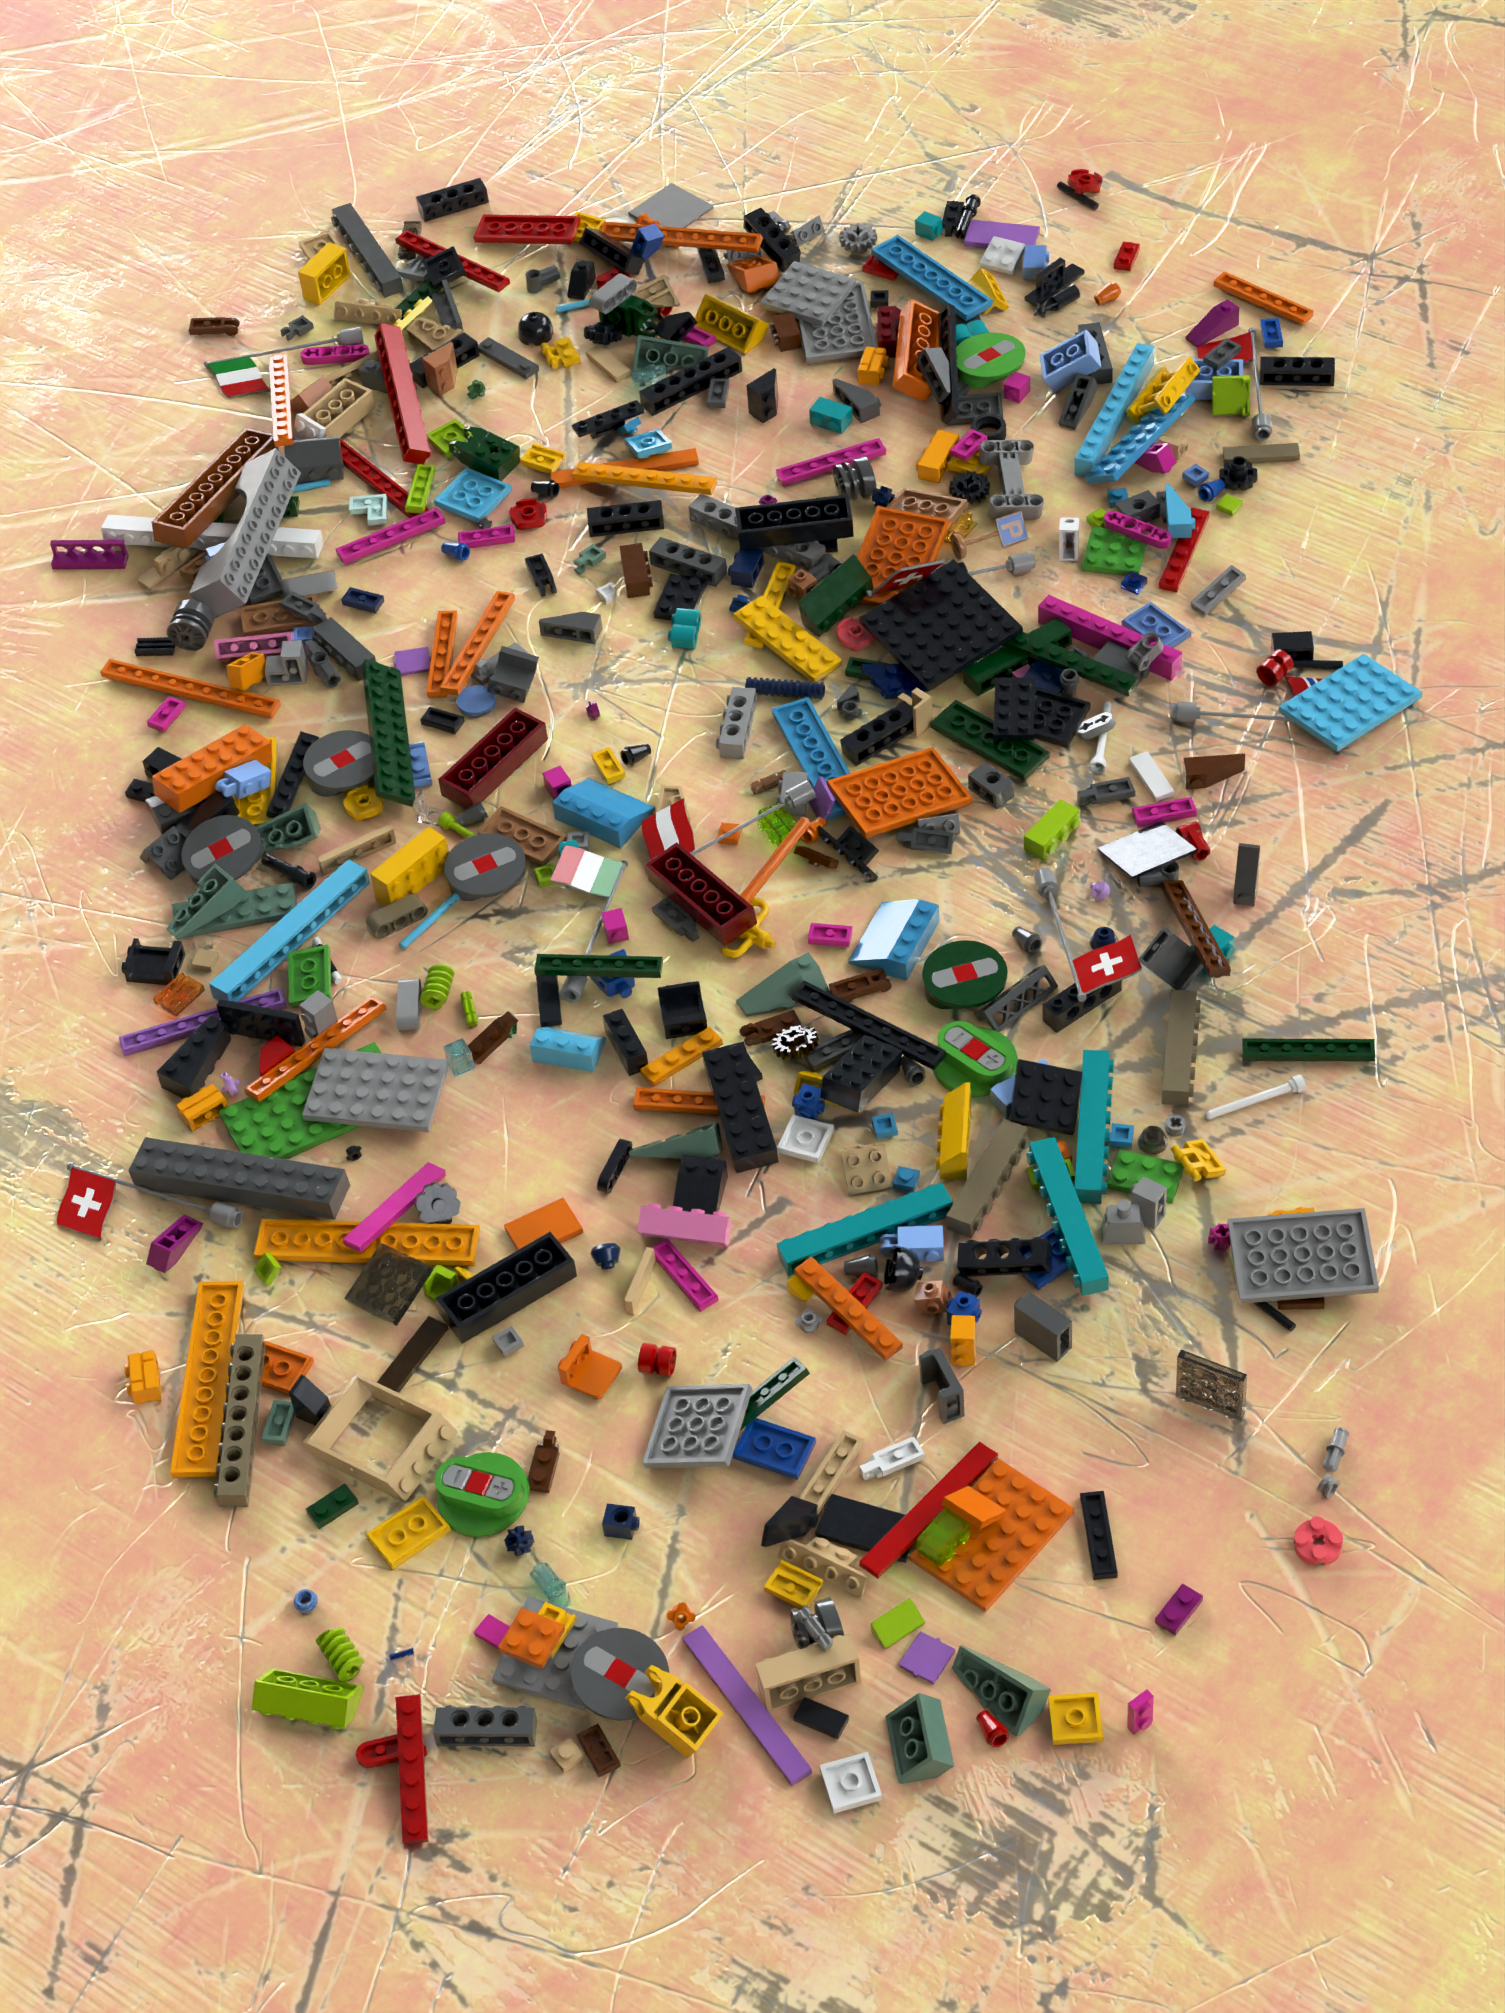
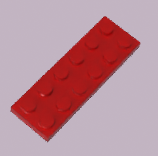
M483 214L473 238L475 243L567 245L573 243L581 219L580 216Z

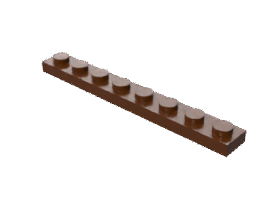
M1183 880L1162 881L1161 888L1208 976L1214 978L1230 976L1231 968Z

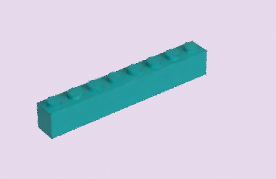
M1083 1050L1075 1190L1080 1203L1101 1204L1102 1195H1106L1107 1182L1103 1181V1177H1107L1108 1164H1104V1159L1109 1157V1146H1105V1142H1109L1110 1129L1106 1128V1124H1110L1111 1111H1107V1107H1111L1112 1094H1108V1090H1112L1113 1077H1109V1073H1113L1114 1060H1110V1051Z
M1051 1137L1030 1142L1029 1152L1026 1153L1029 1166L1033 1165L1034 1180L1036 1183H1040V1196L1042 1200L1046 1199L1048 1217H1052L1054 1220L1052 1222L1055 1235L1059 1234L1060 1249L1062 1253L1066 1252V1264L1068 1270L1073 1271L1072 1279L1075 1288L1080 1289L1082 1296L1109 1290L1108 1273L1056 1138Z
M942 1182L930 1185L917 1192L908 1193L898 1199L889 1200L879 1206L846 1216L844 1219L827 1223L817 1229L805 1231L798 1236L786 1238L777 1243L778 1258L787 1275L791 1276L794 1275V1269L810 1257H813L821 1265L880 1243L882 1235L898 1234V1227L925 1226L946 1218L953 1205V1201Z

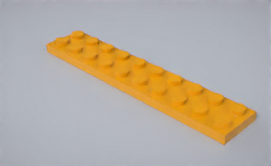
M261 1219L254 1251L255 1260H260L264 1253H271L276 1261L475 1266L480 1226L394 1222L360 1253L343 1244V1238L361 1223L359 1221Z
M243 1281L198 1283L170 1469L172 1478L217 1477L216 1466L217 1463H220L219 1443H223L221 1424L225 1423L226 1420L223 1406L224 1402H228L226 1383H230L228 1364L232 1363L233 1360L230 1354L231 1343H235V1334H238L244 1294Z

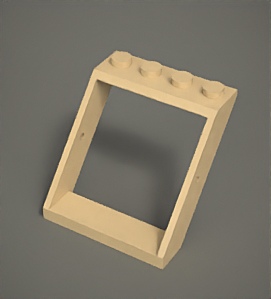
M358 1374L352 1378L302 1444L316 1459L402 1502H406L458 1431L441 1413ZM370 1396L426 1422L385 1477L329 1450Z

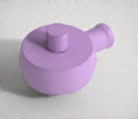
M1100 881L1090 884L1092 889L1091 895L1095 900L1102 901L1108 897L1110 887L1107 883Z
M227 1072L222 1073L221 1078H223L225 1084L222 1091L224 1093L228 1091L231 1096L237 1095L240 1092L238 1085L241 1084L240 1080L234 1081L232 1076H228Z

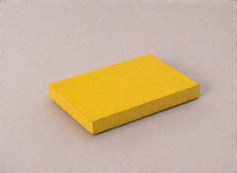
M423 1495L367 1532L365 1536L393 1570L450 1532L451 1528Z

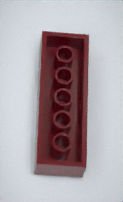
M514 708L438 779L441 796L465 809H468L474 803H482L548 740L545 722Z
M677 842L645 864L649 881L667 897H670L724 946H727L757 924L754 907Z

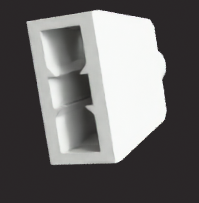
M1060 518L1059 561H1078L1079 518ZM1072 543V548H1067L1066 544Z

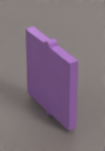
M428 647L395 652L396 661L394 666L400 670L401 676L429 672L431 656H429Z
M818 777L815 787H813L816 798L810 800L809 804L816 817H822L827 821L835 799L823 777Z
M920 1631L900 1661L899 1667L914 1674L915 1678L920 1677L934 1685L956 1651L954 1648L941 1642L940 1638L935 1639Z

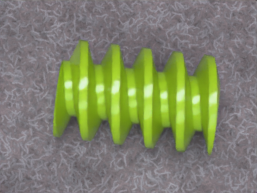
M435 964L429 968L420 996V1002L423 1006L432 1010H438L447 1002L455 975L454 970L448 965Z
M339 1627L320 1634L316 1639V1643L320 1646V1650L324 1653L325 1658L329 1661L340 1681L346 1682L358 1675L364 1659L362 1656H359V1651L354 1649L355 1645L353 1642H350V1637L345 1635L346 1631L344 1628Z

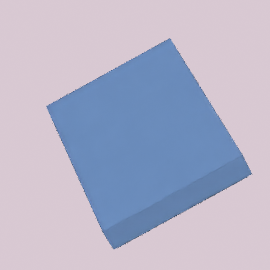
M1149 602L1122 620V626L1142 635L1154 632L1159 636L1163 644L1172 648L1191 637L1190 630L1152 602Z

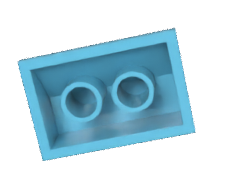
M551 1027L538 1028L530 1043L532 1061L594 1072L606 1042V1037Z

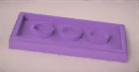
M971 219L964 240V246L987 248L993 236L1026 245H1036L1040 226Z

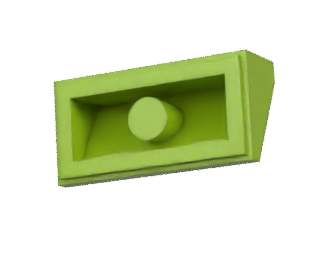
M909 1598L871 1622V1632L881 1645L887 1649L924 1625L925 1621L914 1602Z

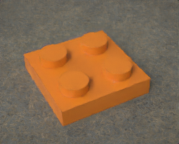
M521 1608L498 1646L499 1652L543 1670L562 1637L565 1626Z

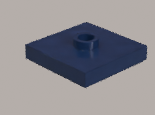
M1035 660L1023 677L1035 678V687L1060 694L1063 691L1060 675L1064 670L1042 661Z

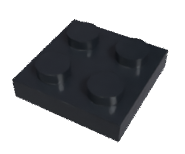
M454 246L422 261L435 289L442 287V280L447 279V282L450 283L467 274Z

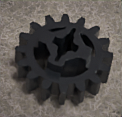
M597 322V324L589 325V327L585 326L584 328L585 339H589V341L595 344L610 345V343L618 342L622 339L623 330L617 328L612 323Z
M966 471L964 475L959 473V477L953 476V481H950L949 493L951 496L966 499L971 505L974 504V501L981 503V499L985 500L986 495L990 494L988 478L983 477L982 473L976 475V471H973V473Z

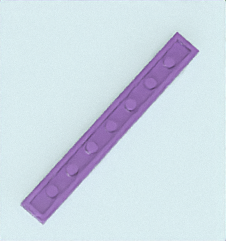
M281 988L238 1001L239 1003L277 1010L287 1008ZM217 1007L120 1036L119 1041L124 1057L190 1037L210 1015L220 1019Z
M702 1625L682 1638L683 1643L790 1785L793 1786L810 1775L812 1768L705 1627Z

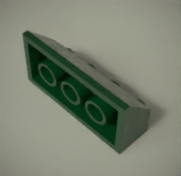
M854 554L798 602L803 625L818 637L828 632L832 625L841 620L848 611L855 608L864 597H867L866 591L874 590L871 576Z

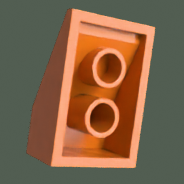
M760 255L727 264V268L741 289L748 293L758 292L763 287L770 289L779 280L777 263Z

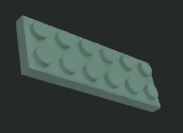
M290 882L247 890V894L243 897L242 901L234 908L182 938L280 921L297 905L294 883ZM189 901L172 904L173 919L180 909L185 908Z

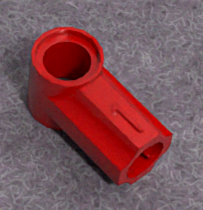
M1195 821L1176 828V833L1197 849L1196 853L1191 854L1192 857L1198 861L1206 859L1210 854V848L1203 838L1199 823Z

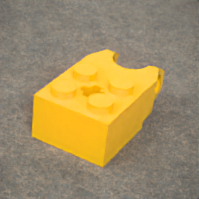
M651 1665L645 1673L654 1686L655 1696L653 1698L647 1697L632 1690L625 1698L633 1707L640 1720L684 1757L688 1758L697 1751L724 1713L686 1681L683 1682L674 1674L662 1671Z

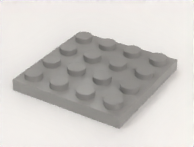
M794 261L760 301V308L780 314L792 312L796 319L823 326L856 286V279Z
M750 1384L667 1386L642 1462L646 1469L729 1467L752 1393Z
M527 1596L523 1608L538 1614L545 1601ZM552 1604L566 1610L571 1615L575 1614L577 1621L553 1659L549 1657L542 1670L502 1654L492 1677L493 1684L584 1711L586 1707L577 1697L571 1680V1664L578 1647L591 1635L601 1630L619 1628V1626L614 1621Z

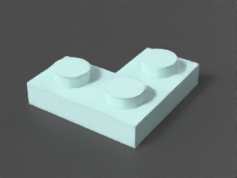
M387 495L350 497V515L368 513L367 521L369 526L387 524Z

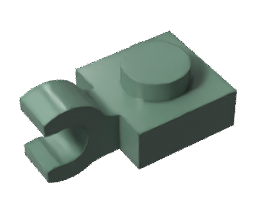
M593 544L581 551L579 558L574 561V564L578 566L574 571L582 574L588 565L594 567L606 558V552Z

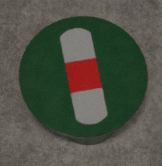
M969 940L955 941L937 948L926 959L922 970L925 997L932 1006L939 1009H968L985 1005L994 1000L1004 990L1008 975L1006 962L997 950L984 943Z

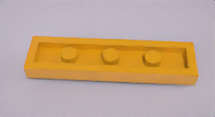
M709 1026L640 1069L641 1075L654 1087L702 1058L703 1051L715 1049L723 1045L722 1038Z

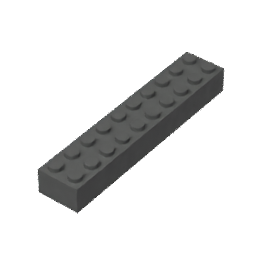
M148 1137L144 1138L128 1170L134 1184L151 1190L334 1220L350 1187L346 1171L342 1168Z

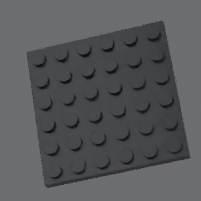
M954 559L859 617L860 624L927 692L1023 632V627Z

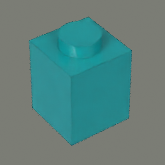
M924 211L915 219L916 235L931 241L941 235L943 231L941 217Z

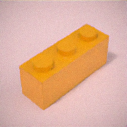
M938 429L935 436L931 437L928 448L924 449L922 458L916 463L918 479L939 484L948 469V462L953 457L950 455V449L959 442V434Z

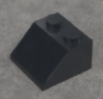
M773 368L746 385L749 414L762 423L777 415L779 400L777 372Z

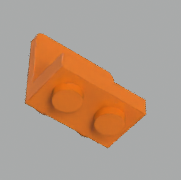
M581 1334L578 1340L571 1344L569 1353L558 1364L561 1384L595 1399L603 1398L622 1370V1364L619 1361L593 1351L590 1337Z

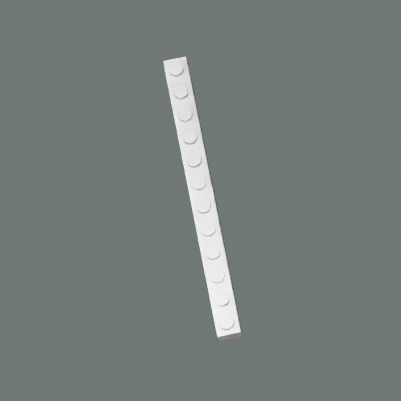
M108 515L101 527L104 540H124L126 545L166 548L172 546L154 541L151 522L155 518ZM212 522L188 548L206 550L209 547L225 543L238 524ZM278 527L267 553L274 556L317 559L324 546L321 530Z

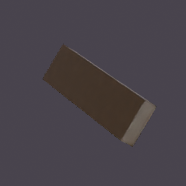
M428 1316L377 1383L399 1393L447 1332V1324Z

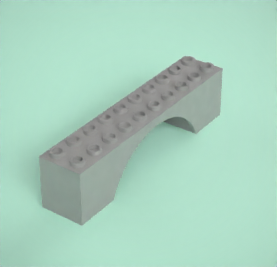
M276 448L245 464L235 486V490L247 500L244 514L226 543L210 560L200 567L189 592V595L194 600L206 604L212 610L215 618L246 604L301 472Z

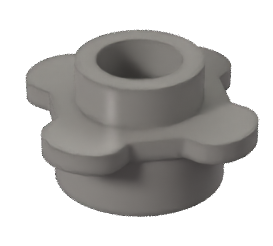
M805 1309L804 1314L795 1319V1324L800 1326L802 1331L811 1333L817 1330L818 1324H821L823 1320L821 1316L815 1315L812 1309Z

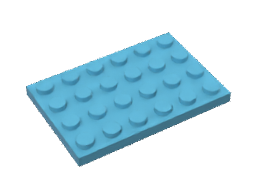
M1362 654L1280 705L1279 713L1338 752L1421 699L1422 691L1367 655Z

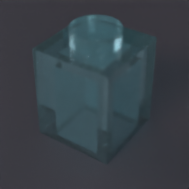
M463 1038L443 1046L446 1060H448L449 1067L455 1077L475 1069L472 1053Z

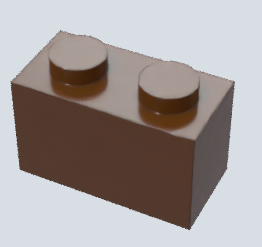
M789 312L771 316L770 332L771 335L774 334L775 346H779L780 352L802 348L801 334L793 313Z

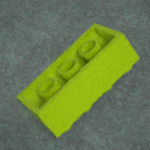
M272 1668L254 1683L252 1710L260 1711V1714L266 1716L277 1714L282 1715L286 1720L302 1719L312 1725L323 1723L328 1724L333 1729H343L354 1719L364 1686Z

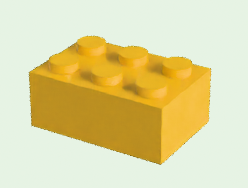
M328 242L298 271L304 300L321 305L351 276L346 248Z

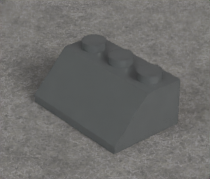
M339 436L293 440L294 445L284 446L285 458L301 472L297 483H308L329 478L330 481L344 479L345 467Z

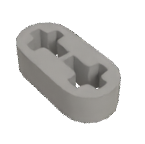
M1105 712L1079 724L1077 731L1083 740H1088L1114 728L1116 722L1111 713Z

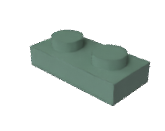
M273 1400L261 1438L263 1443L286 1445L295 1417L292 1402Z

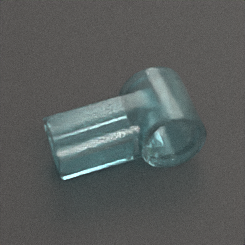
M539 1563L534 1566L530 1577L546 1596L549 1603L567 1607L570 1603V1595L566 1583L559 1579L548 1563Z

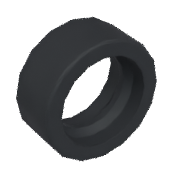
M982 414L972 421L971 430L973 429L987 435V440H1005L1006 423L1001 416ZM983 428H995L998 431L994 433H983L979 430Z

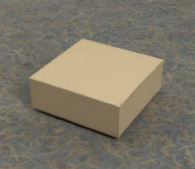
M198 949L191 963L192 968L212 972L219 954L216 951Z

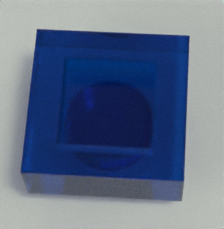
M1130 571L1121 582V588L1138 595L1147 584V577Z

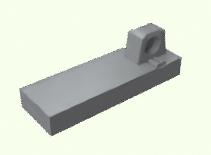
M1231 565L1191 601V606L1206 616L1246 580V575Z
M516 642L508 646V648L527 653ZM499 653L487 660L483 659L476 663L471 677L481 685L488 683L490 676H493Z

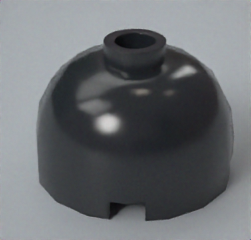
M530 312L520 319L518 323V336L525 345L534 343L535 346H539L552 339L553 325L544 313Z
M893 1246L890 1250V1253H893V1257L891 1260L887 1259L885 1266L884 1284L889 1283L885 1289L895 1292L908 1291L914 1287L917 1280H921L923 1267H920V1261L912 1250Z

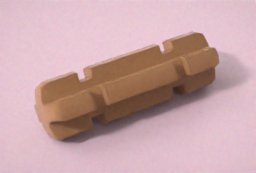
M781 770L777 772V775L774 773L760 779V782L755 781L751 783V790L754 794L762 792V789L767 790L779 785V780H783V772L786 771Z

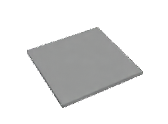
M670 183L629 211L628 214L638 219L642 213H646L650 219L657 220L660 226L686 228L712 210L714 206Z

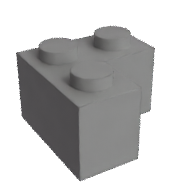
M302 640L282 641L281 655L267 656L265 676L268 686L306 684L308 665Z

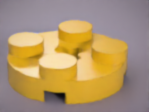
M362 785L349 790L347 797L343 799V804L349 816L353 817L355 821H362L363 819L381 814L383 812L384 799L376 796L375 789L369 788L368 785Z

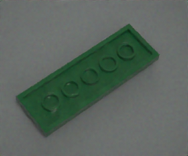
M957 700L931 721L932 729L1024 781L1050 758L1049 751L1029 740H993L994 721Z

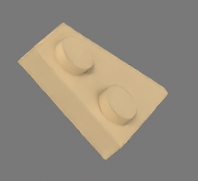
M665 274L637 288L634 292L635 296L647 300L655 307L680 306V302Z

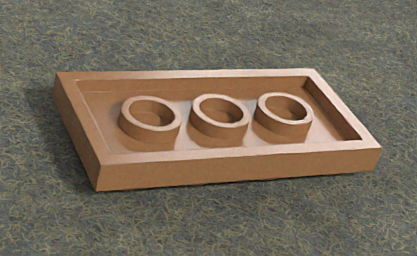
M903 487L886 508L949 519L950 528L968 507V502L966 499Z
M315 594L303 596L317 603ZM282 600L240 607L244 637L294 630V627L316 626L318 624L315 621H306L280 608L279 602Z
M502 806L477 831L478 834L495 833L510 837L522 847L525 859L540 866H545L559 851L560 842L567 841L566 835Z

